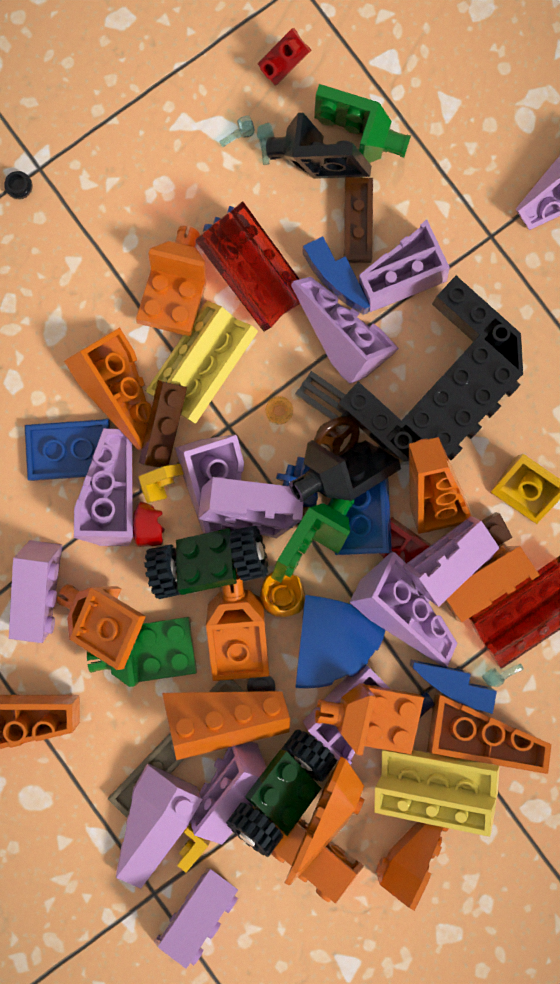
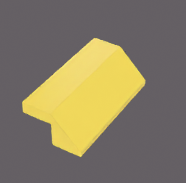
M207 300L197 314L191 337L182 336L145 392L154 397L158 380L186 386L187 391L181 416L196 424L258 330L252 325L236 319L222 306Z
M382 749V772L375 786L374 813L490 837L498 795L499 766L412 750V754Z

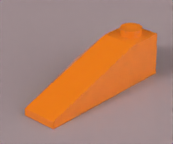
M119 327L69 357L64 362L79 386L130 442L140 450L144 442L151 404L146 401L142 387L145 384L143 377H139L137 372L135 351Z
M343 757L339 758L323 788L284 882L289 886L347 824L352 814L358 815L365 799L360 796L364 785L348 761Z
M417 822L390 849L387 857L380 859L376 868L380 886L408 908L415 911L431 877V873L428 872L430 860L435 858V856L438 857L442 848L441 832H447L449 828Z

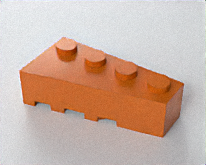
M435 694V706L432 711L427 752L548 774L552 744L452 701L447 697Z

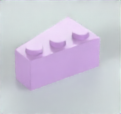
M207 868L186 896V900L181 908L170 918V924L162 936L158 935L154 940L156 946L185 969H187L189 964L194 966L204 951L201 946L206 938L212 939L221 925L218 920L224 911L229 913L237 902L238 898L235 894L238 889L213 870Z

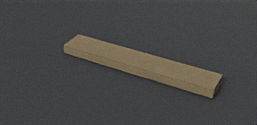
M221 680L209 692L245 691L234 680ZM171 733L162 740L108 797V800L126 818L130 812L133 788L147 763L171 774L184 760H176Z

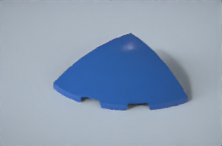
M305 595L295 688L326 687L332 685L334 680L344 676H354L367 665L369 658L374 652L379 650L384 638L385 629L370 621L351 604L324 597Z

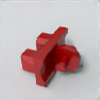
M292 28L258 62V65L264 75L276 86L312 50L300 38L296 29Z

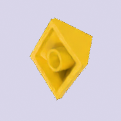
M521 454L513 458L491 493L538 524L560 500V479L525 454Z

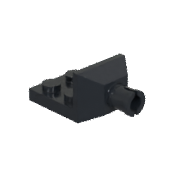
M298 113L287 127L285 137H268L266 141V153L270 160L286 158L296 168L313 179L371 176V164L352 142L338 141L336 144H324V136L304 113Z
M311 440L307 443L304 458L306 472L296 480H292L289 486L293 495L300 502L305 501L308 497L318 492L328 498L352 501L401 470L399 459L366 440L357 443L353 448L340 456L335 455Z

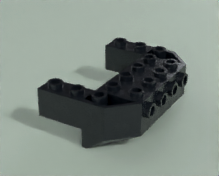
M457 275L444 287L432 303L437 310L473 341L456 362L402 420L359 381L341 399L337 406L341 412L350 417L363 432L379 445L378 448L399 459L400 465H409L410 443H415L420 439H433L439 437L448 459L453 460L463 449L459 444L467 436L469 439H472L482 428L479 422L485 415L491 418L502 406L498 401L505 394L510 397L521 385L517 381L523 375L521 333Z

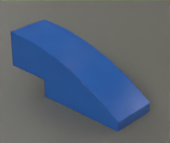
M323 236L304 245L303 256L322 284L347 306L355 309L362 315L367 314L370 304L346 256L335 261Z
M410 660V666L441 693L473 709L493 714L497 691L492 687L469 683L471 674L466 670Z

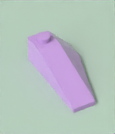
M312 277L296 280L291 284L331 364L349 384L366 378L399 349L375 324L369 327L357 318L359 312L353 308L349 310L337 303L338 297Z

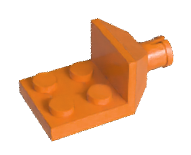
M180 226L175 242L168 241L149 250L151 271L137 313L136 322L137 324L191 337L206 286V266L204 259L195 247L199 239V232L190 227L187 235L185 234L187 226Z
M237 571V583L222 586V592H219L207 607L206 630L213 681L270 676L264 606L259 596L248 589H243V580L240 579Z
M70 584L65 585L59 591V594L65 596L66 599L57 596V603L70 610L67 617L69 640L116 670L124 669L146 616L118 599L122 589L118 586L90 587L79 591Z
M360 683L343 695L338 703L319 699L317 707L320 710L315 711V723H324L337 727L340 734L357 755L363 756L365 746L412 754L424 697L420 694Z

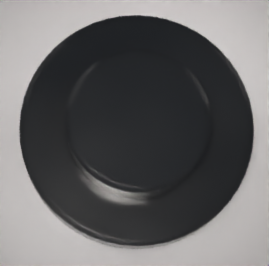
M14 171L6 177L4 187L10 197L24 199L31 193L33 183L26 173Z
M271 676L250 678L247 684V691H275L274 679Z

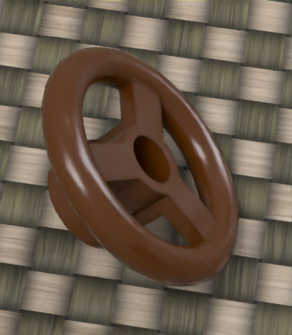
M337 417L321 425L313 441L319 445L321 443L331 449L332 453L340 456L358 443L360 429L350 417ZM340 425H347V426H346L345 428H343L342 430H340V429L337 427V426H340ZM351 434L348 444L340 452V446L343 444L344 439Z

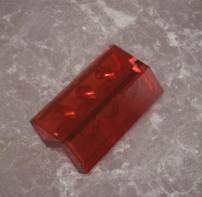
M243 201L195 239L196 243L263 332L272 328L283 314L300 304L291 286L293 281L300 280Z
M560 556L539 569L537 572L540 576L533 580L530 577L515 586V591L510 594L506 592L494 600L493 604L469 618L476 634L500 669L560 630Z

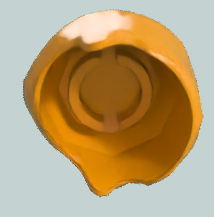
M272 573L267 575L260 592V599L265 610L277 617H288L300 613L303 610L305 601L304 586L300 582V578L293 574L291 578L285 576L280 583L271 578Z

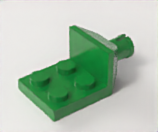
M319 84L315 97V119H318L320 123L327 126L335 124L344 127L346 131L353 134L363 133L359 151L369 163L381 159L383 152L399 155L402 158L405 157L411 135H405L390 129L392 121L379 102Z
M332 498L328 505L322 503L310 507L279 556L271 578L280 583L285 576L291 578L299 564V560L306 553L313 540L338 554L350 533L349 518L346 514L354 504V499L348 501Z
M183 617L143 623L124 669L116 670L101 660L87 664L89 672L111 670V674L128 687H134L143 681L196 674L197 668L190 618ZM87 651V661L99 659Z

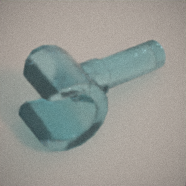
M243 116L237 120L239 129L219 141L222 148L237 138L251 137L254 134L255 128L250 116Z
M265 123L258 127L257 137L262 150L263 165H269L266 141L268 137H274L271 124Z
M520 663L499 673L494 667L488 670L482 677L489 686L499 687L504 683L505 679L524 670Z

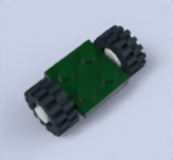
M256 525L233 531L227 528L176 540V548L169 544L147 550L145 555L147 562H144L145 568H147L145 573L146 577L149 578V587L152 586V594H155V598L163 599L236 584V568L238 576L243 581L266 577L268 573L267 553H265L266 548L265 544H263L260 530L257 529Z
M295 730L245 796L256 809L254 810L249 804L241 802L227 820V826L232 829L231 831L234 834L238 835V838L245 841L256 852L266 857L270 856L283 838V835H289L322 789L315 781L323 782L335 766L337 759H335L334 754L330 753V750L324 747L322 742L316 741L312 735L309 736L305 731Z

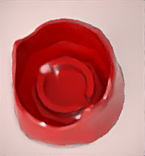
M146 502L138 503L133 516V537L136 546L163 545L162 533L165 529L158 523L157 519L163 513L160 510L154 509L153 505Z

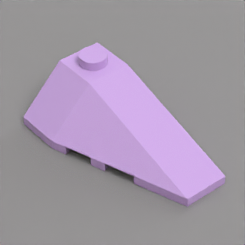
M560 156L516 208L517 213L529 230L560 216Z
M103 429L74 507V538L99 546H129L133 538L132 443L119 429Z
M237 435L201 439L175 447L196 515L199 517L201 490L212 477L241 480L244 460ZM198 519L203 534L230 528L232 531L236 530V528Z
M392 552L360 580L350 603L370 621L439 665L448 667L457 642L442 617L434 613L428 603L430 600L420 593L404 570L403 566L406 563L395 552Z
M148 763L133 788L124 842H122L116 870L117 879L140 889L187 828L203 800L197 786Z

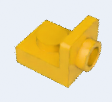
M181 464L164 466L138 476L141 490L147 503L167 498L164 487L174 484L173 478L184 475Z
M191 822L184 830V833L194 842L189 839L178 853L181 858L177 866L185 873L210 843V840L194 835Z

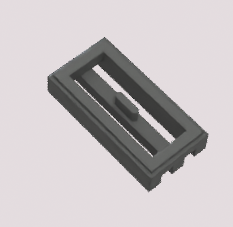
M311 371L295 395L329 419L337 418V415L309 397L304 391L308 389L339 412L341 411L337 408L338 402L310 383L313 380L340 400L346 394Z

